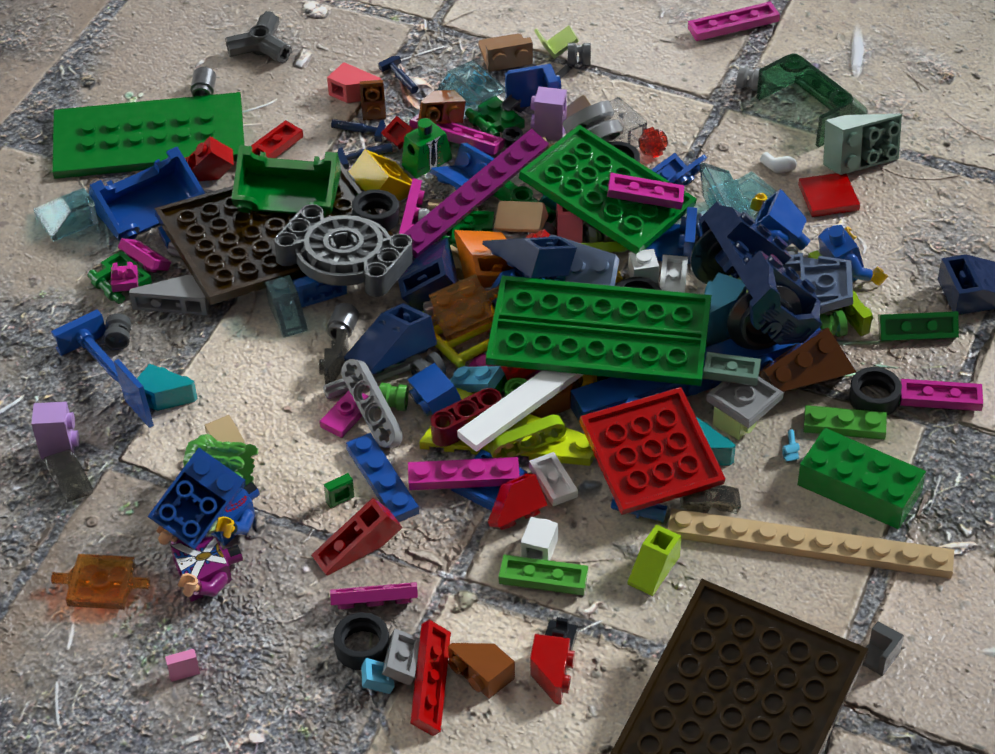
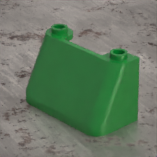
M239 145L231 198L232 203L237 207L238 211L243 213L261 211L297 214L304 206L314 204L323 209V215L326 218V216L332 213L340 179L341 166L338 153L325 152L324 159L320 160L319 156H314V161L267 158L266 152H261L260 156L254 154L252 146Z

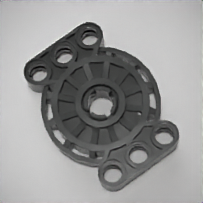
M310 204L304 206L276 235V262L282 266L297 264L303 273L320 283L337 286L364 283L365 292L368 295L380 297L391 289L411 265L412 238L406 234L390 236L386 229L378 223L359 216L338 215L324 218L323 209L318 205Z

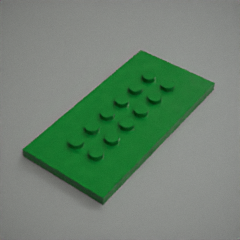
M241 92L55 109L53 126L54 179L143 171L154 166L155 160L159 159L162 161L167 159L168 155L166 152L177 146L184 158L189 157L196 147L210 136L233 149L234 162H237L239 145H245Z
M501 276L486 353V365L701 386L712 295Z

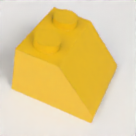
M364 149L348 171L355 179L354 182L364 191L378 189L388 191L395 195L398 201L408 198L412 179L398 163Z

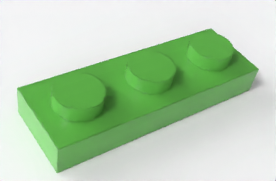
M805 405L803 432L821 434L823 429L827 428L843 436L885 440L887 412Z
M504 554L499 573V584L584 596L588 566Z

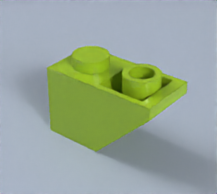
M656 524L640 548L627 585L653 596L680 557L682 536Z

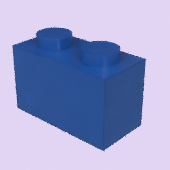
M435 363L407 379L412 387L409 390L412 399L416 404H419L426 416L433 415L462 400L456 387Z

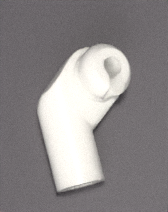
M765 152L760 157V162L777 174L793 171L797 167L796 160L790 156L775 158L768 152Z

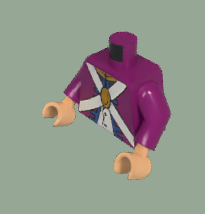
M159 526L157 529V533L160 534L158 537L160 544L166 545L171 541L172 545L170 547L173 561L180 576L178 587H184L183 594L189 597L191 602L203 596L215 597L232 580L229 565L243 561L238 545L222 550L215 536L205 537L194 550L163 527Z

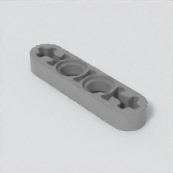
M356 359L347 360L341 369L342 377L376 442L384 448L393 449L398 447L403 439L402 430L367 364ZM366 386H369L370 395L364 400L362 391ZM380 407L382 411L381 418L375 421L373 417L374 411Z

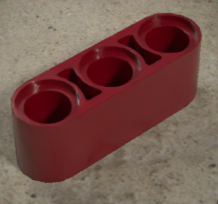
M486 388L434 413L431 417V437L433 443L440 447H447L460 441L461 439L457 436V430L500 401V392L493 388Z

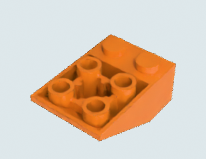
M454 231L467 292L491 287L501 272L513 269V267L507 264L506 260L493 255L491 250L482 244L485 240L507 239L502 232Z

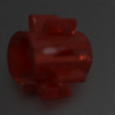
M654 127L643 130V134L640 135L641 138L638 139L641 152L644 155H651L652 158L663 155V151L666 150L665 147L668 146L666 134L662 130H655Z

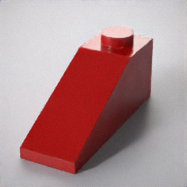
M372 498L311 556L328 576L383 547L403 527L388 508Z

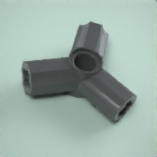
M265 11L264 14L260 15L257 24L248 33L226 37L225 42L229 57L253 52L256 55H267L281 63L286 62L292 53V48L274 36L280 23L279 17L273 12Z

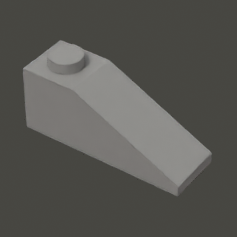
M184 275L132 288L129 291L133 310L207 315L210 308L208 300L192 275Z

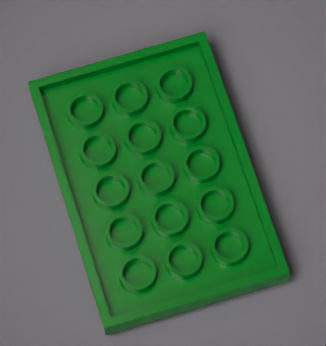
M581 125L575 127L520 170L519 173L520 180L636 255L641 250H645L687 213V207H694L697 198L684 191L683 206L679 210L607 197L610 173L670 182Z

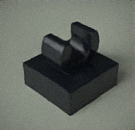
M557 617L556 621L549 620L545 635L570 638V650L572 651L578 634V625L569 624V619Z

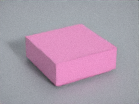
M194 649L165 657L171 682L200 674Z

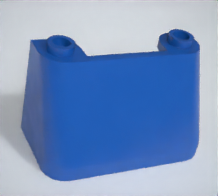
M178 146L166 152L168 155L167 159L162 161L159 159L155 160L154 166L114 184L110 180L106 186H104L101 180L90 184L88 202L118 241L121 238L135 239L139 233L159 225L160 223L155 216L154 208L205 194Z

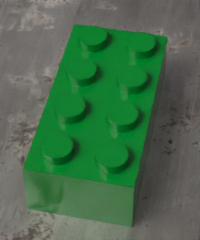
M824 428L800 463L797 485L899 530L922 493L926 471Z

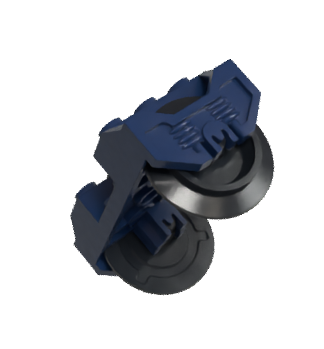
M716 201L699 219L701 237L691 252L690 265L696 278L704 284L713 281L719 272L728 276L732 275L736 279L740 277L749 292L735 303L728 316L727 328L730 337L740 347L750 350L766 349L777 344L804 343L822 325L820 321V300L814 293L817 289L809 280L804 279L802 281L799 279V275L791 267L788 266L786 269L783 267L791 259V256L786 250L788 247L787 243L781 237L776 236L774 238L771 236V232L763 224L756 225L754 219L745 211L740 213L733 207L723 206Z

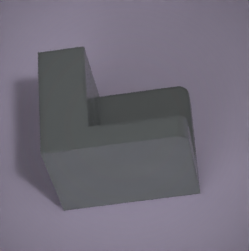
M878 621L872 628L870 641L866 646L868 648V655L863 666L883 676L900 654L904 635Z

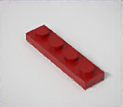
M429 619L421 624L410 724L434 736L441 732L449 657L448 646L450 645L451 632Z

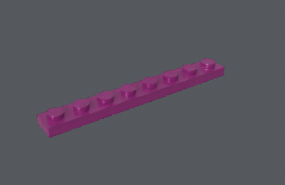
M532 128L404 233L412 238V255L415 258L420 256L516 176L520 170L547 150L549 143Z

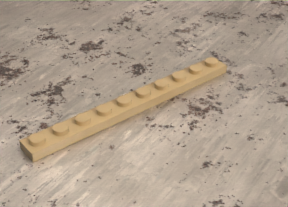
M671 508L668 530L681 535V539L949 579L952 578L955 549Z

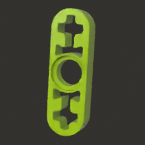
M549 415L499 435L488 443V449L493 458L516 457L561 439L566 433V427L560 416ZM533 435L528 440L522 441L525 437Z

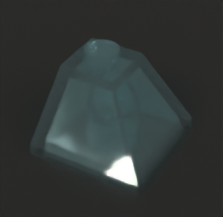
M474 60L449 70L437 91L455 90L466 101L465 106L480 105L505 93V87Z
M85 188L73 191L33 209L53 241L98 224L94 201Z

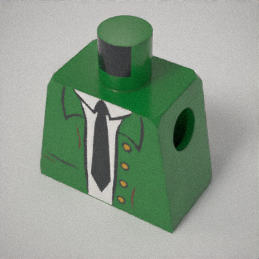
M428 118L420 119L418 121V128L409 132L404 137L402 167L416 179L430 172L432 167H439L452 160L447 134Z

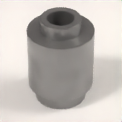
M199 67L194 70L190 89L192 96L213 95L216 73L212 69Z
M338 304L327 325L328 335L333 340L340 342L349 338L359 319V311L352 304Z

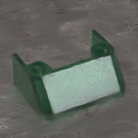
M798 54L786 55L759 69L756 97L759 101L796 83L830 110L819 116L816 146L818 148L824 145L825 120L844 115L868 114L867 108L860 101Z

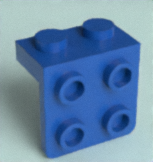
M551 64L509 70L505 73V99L511 94L512 98L518 101L521 99L520 108L531 106V98L536 96L538 87L561 89L560 76L555 75Z
M674 153L651 170L670 183L684 185L685 188L694 181V176L705 168L703 163L707 157L703 154L686 166L679 156Z

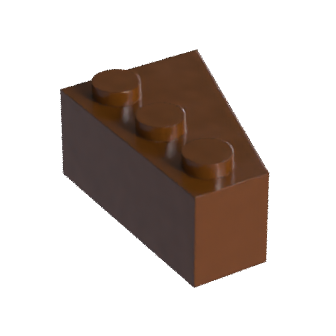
M827 327L816 331L804 343H798L761 368L759 377L784 392L856 373V370Z

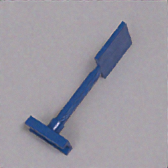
M98 309L51 331L52 336L57 342L56 350L61 356L79 347L86 348L104 370L120 384L126 403L149 428L154 426L143 385L119 359L113 362L94 341L104 336L106 331L103 316Z

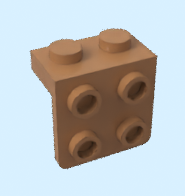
M517 33L482 39L478 42L488 72L533 64V42L531 37L523 38L522 34Z

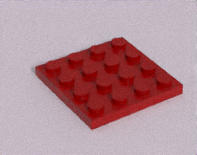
M682 387L580 416V425L621 515L720 486L726 480Z

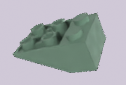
M902 114L844 115L825 120L823 165L842 175L899 159Z

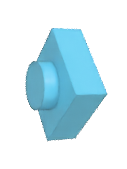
M365 658L361 666L363 688L387 694L392 692L395 686L394 680L382 675L384 662Z

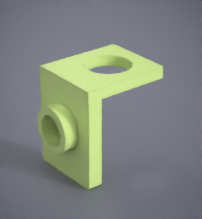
M569 25L548 41L537 28L534 30L542 45L554 59L568 50V43L579 42Z

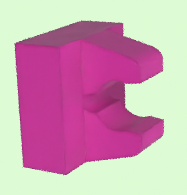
M127 262V266H118L117 263L112 264V292L130 291V289L138 287L137 265H133L132 262Z

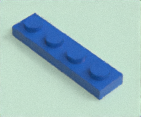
M371 433L346 442L348 453L380 503L390 510L398 522L419 514V506Z

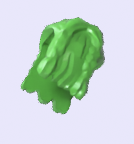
M209 434L200 435L197 439L188 442L183 460L184 467L196 450L201 448L245 479V485L249 482L254 484V477L251 474L255 467L252 464L255 459L251 457L259 453L255 445H246L242 442H221Z

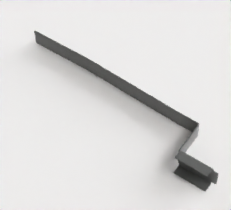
M565 65L555 75H559L561 79L572 67ZM512 94L502 102V108L507 111L514 109L521 113L527 107L520 108L521 99L518 101L512 98Z

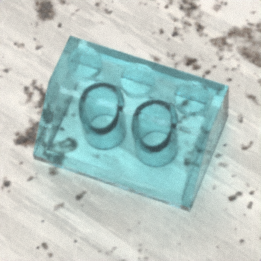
M707 163L700 164L702 195L708 208L717 201L723 206L733 207L740 213L745 211L755 221L757 216L756 214H751L747 197H742L738 180H733L730 172Z

